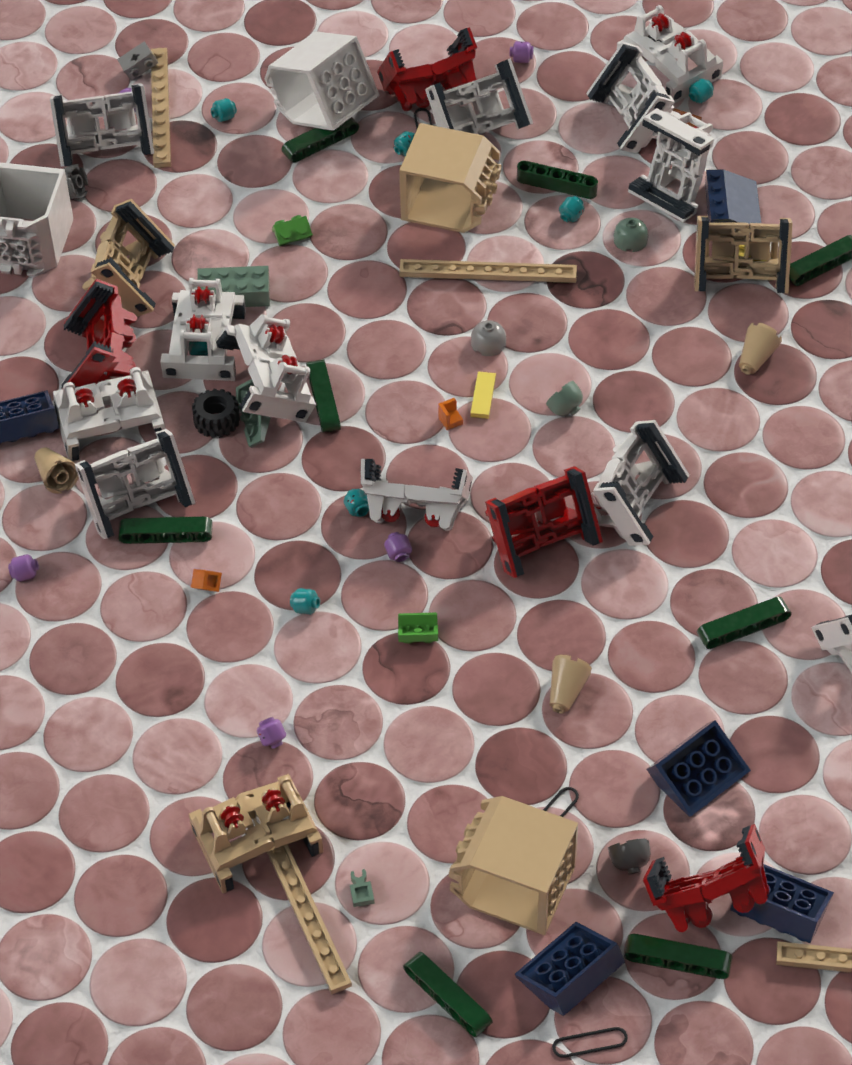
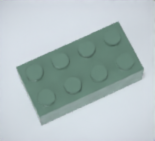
M269 266L198 268L197 280L220 279L222 292H235V295H244L245 307L270 306ZM208 287V290H214L216 294V288Z

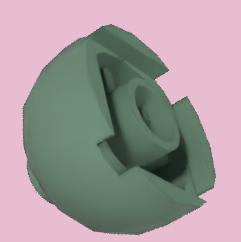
M633 217L621 220L614 230V244L617 248L626 252L627 249L632 250V252L642 250L648 241L646 225L643 221Z
M570 381L562 387L561 391H556L546 402L548 408L556 415L567 416L571 414L573 416L581 409L579 405L583 400L582 391L574 381Z

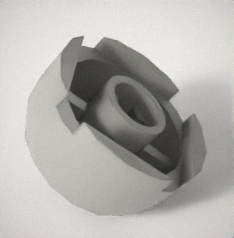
M492 320L482 321L474 327L471 333V346L475 352L477 350L483 356L498 355L506 347V332L498 322Z

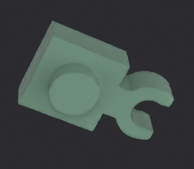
M362 869V876L359 878L355 877L354 871H351L350 875L353 884L350 885L353 907L375 904L371 881L366 882V870Z

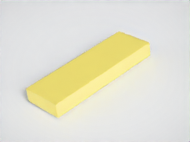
M478 372L471 417L489 419L496 373Z

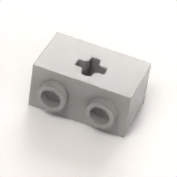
M145 41L117 59L131 81L158 64L156 57Z

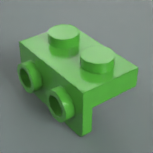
M297 215L286 222L285 220H279L272 227V232L275 233L279 246L313 236L306 216L301 217V215Z
M399 613V642L431 643L438 641L437 613Z

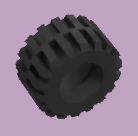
M224 389L206 390L205 393H200L199 397H196L194 403H192L195 428L206 437L211 436V438L219 436L221 438L223 435L228 436L239 425L238 401L229 391L225 392Z

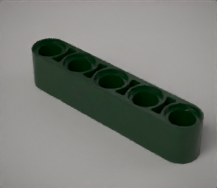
M351 117L334 131L314 128L285 142L281 151L292 163H296L354 135L359 129V124Z
M520 161L517 164V181L519 183L586 199H593L597 196L598 180L594 176L530 161Z
M847 235L791 263L789 280L795 286H800L851 260L852 235Z
M325 360L306 362V366L310 368L308 377L322 433L341 430Z
M209 517L126 518L119 522L118 539L124 544L208 542L212 539L213 521Z
M778 596L707 622L697 629V634L707 649H713L782 623L791 617L792 612L783 598Z
M641 934L628 935L624 957L631 962L717 979H727L729 977L732 963V955L727 951Z
M419 951L403 965L407 975L473 1037L479 1036L493 1023L490 1015L423 952Z

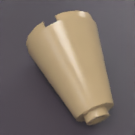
M751 323L747 329L739 367L743 373L748 375L754 374L782 342V337L776 335L777 331L763 323H758V325Z
M47 447L40 448L35 453L34 459L46 489L51 493L60 494L62 493L61 491L70 490L77 483L79 477L73 461Z
M557 655L553 660L550 706L557 713L569 711L591 675L592 667L579 658L576 662L570 660L571 656Z

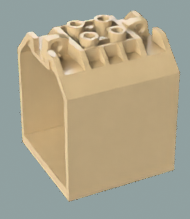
M420 123L399 170L401 220L465 233L480 225L482 222L481 215L485 214L488 205L491 206L492 195L496 194L498 184H496V180L500 178L501 164L496 163L493 159H500V151L483 135Z
M504 796L482 800L481 809L485 810V812H477L472 823L467 824L465 828L464 840L459 841L457 845V859L450 867L449 877L459 882V884L451 881L450 891L471 909L546 935L576 867L578 822Z

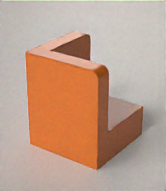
M455 398L438 404V416L446 430L463 425V418L457 411V401Z
M193 569L191 588L219 592L222 573Z

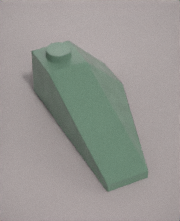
M252 379L236 387V400L242 414L240 419L245 424L244 432L249 447L252 448L264 442L271 417L246 413L240 407V403L244 400L243 398L248 394L247 391H250V386H254Z

